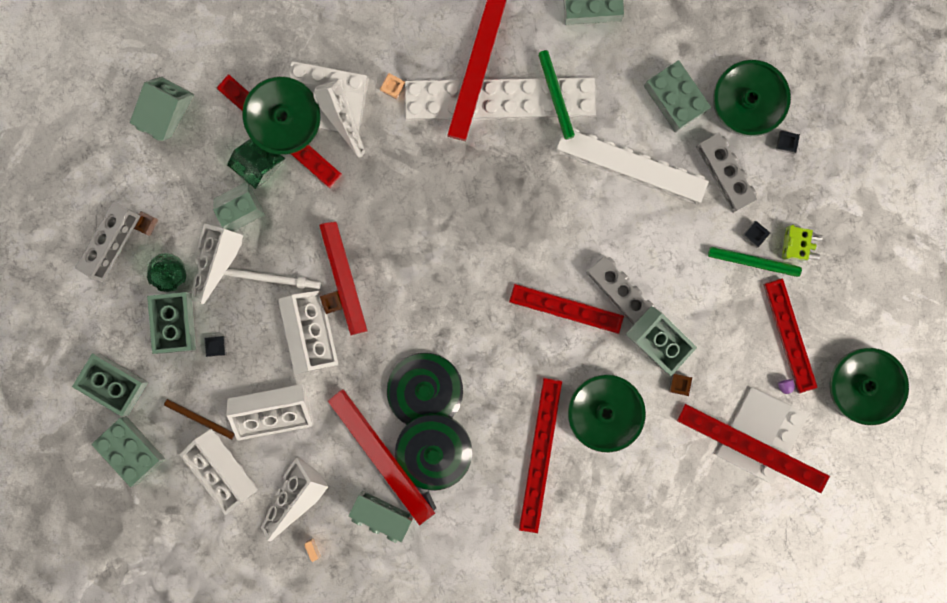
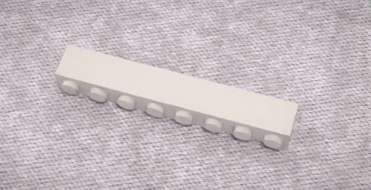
M573 128L574 138L565 140L563 134L556 150L558 154L695 205H699L702 202L709 181L704 180L705 177L702 175H691L683 168L676 167L675 169L669 167L667 162L661 160L656 162L651 160V157L648 155L634 154L632 149L615 147V143L607 140L604 142L599 141L592 134H580V131L576 128Z

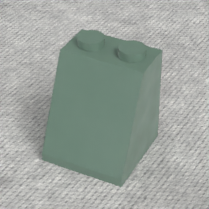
M162 76L146 81L140 92L130 124L134 125L139 131L151 134L158 141L169 139L175 132L194 94Z
M248 181L215 197L213 201V211L222 228L232 232L265 215Z

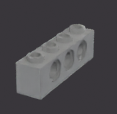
M718 133L697 145L696 148L734 213L757 200V193L754 187L748 184L745 171L739 168L736 155L730 152L727 139ZM715 151L722 153V160H718L715 157ZM724 168L731 169V177L725 175ZM734 184H738L741 187V193L734 191Z
M113 201L75 268L88 277L103 283L138 222L140 215Z
M604 256L586 273L626 318L635 325L651 306L656 307L651 301L644 300L641 296L643 294L636 285L633 287L628 282L630 279L623 271L619 272L616 269L617 264L611 257L606 258ZM606 272L613 273V282L605 280ZM620 286H624L627 289L625 297L618 294ZM633 300L638 301L640 304L638 311H634L631 308Z

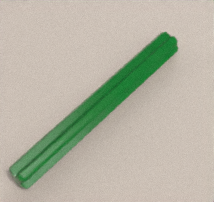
M540 51L538 56L564 139H572L575 135L549 51Z
M710 247L708 250V257L794 277H800L802 273V268L795 265L716 247Z

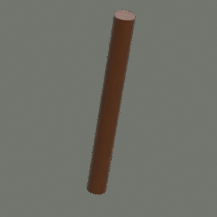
M169 399L164 403V406L231 440L235 437L234 432Z

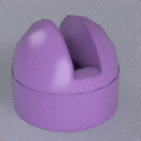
M793 379L778 382L782 393L790 394L793 392L795 387Z

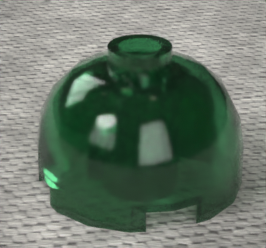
M161 253L153 257L148 263L146 272L148 283L162 292L177 290L178 286L185 283L187 276L184 262L172 253Z

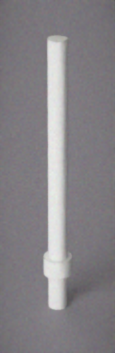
M229 268L224 273V276L293 285L301 289H305V287L321 288V282L307 280L305 277L291 278Z

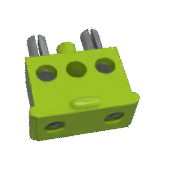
M795 225L787 226L785 228L781 258L783 260L793 259L799 261L819 260L820 254L810 252V249L816 250L817 244L811 243V240L821 242L823 236L813 234V230L798 228Z

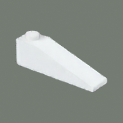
M340 79L318 86L314 89L313 94L315 102L320 105L321 110L357 157H362L365 149Z
M204 224L198 243L201 253L200 259H196L198 274L195 275L193 280L191 300L202 304L206 302L238 254L239 248L242 245L243 235Z
M296 457L283 477L286 479L282 489H278L276 493L278 496L274 506L270 507L261 529L268 541H272L318 502L328 488L322 475L300 458Z

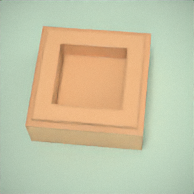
M388 73L380 91L397 100L405 85V81Z
M314 538L308 540L304 546L310 560L313 562L318 560L321 555Z

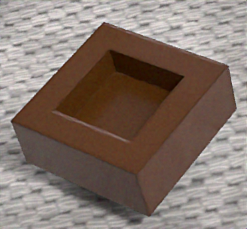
M140 211V218L134 229L151 236L158 219Z
M338 290L320 296L326 314L343 309Z
M673 374L669 392L689 396L693 377Z

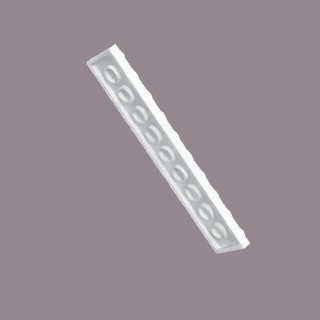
M557 78L569 117H595V78ZM546 79L484 80L473 119L558 117ZM463 80L405 81L406 120L452 119Z

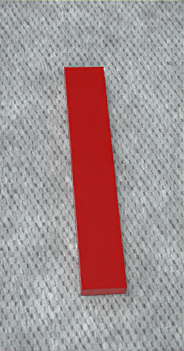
M337 222L322 223L319 227L350 336L367 332Z
M783 278L763 284L797 392L800 394L818 388Z
M514 284L509 303L616 334L620 333L624 315L517 284Z

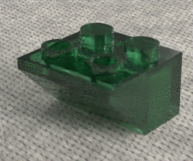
M249 139L234 149L227 166L253 188L257 189L273 175L286 158L261 149Z

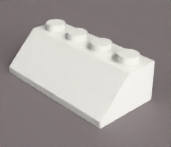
M322 290L294 294L278 299L294 374L338 365L328 314L325 313L320 296L323 295Z
M303 384L227 399V417L237 441L313 426L308 396Z
M212 429L196 438L179 454L225 515L258 491L254 482L249 479L242 466L236 462L231 452L223 445L219 436Z

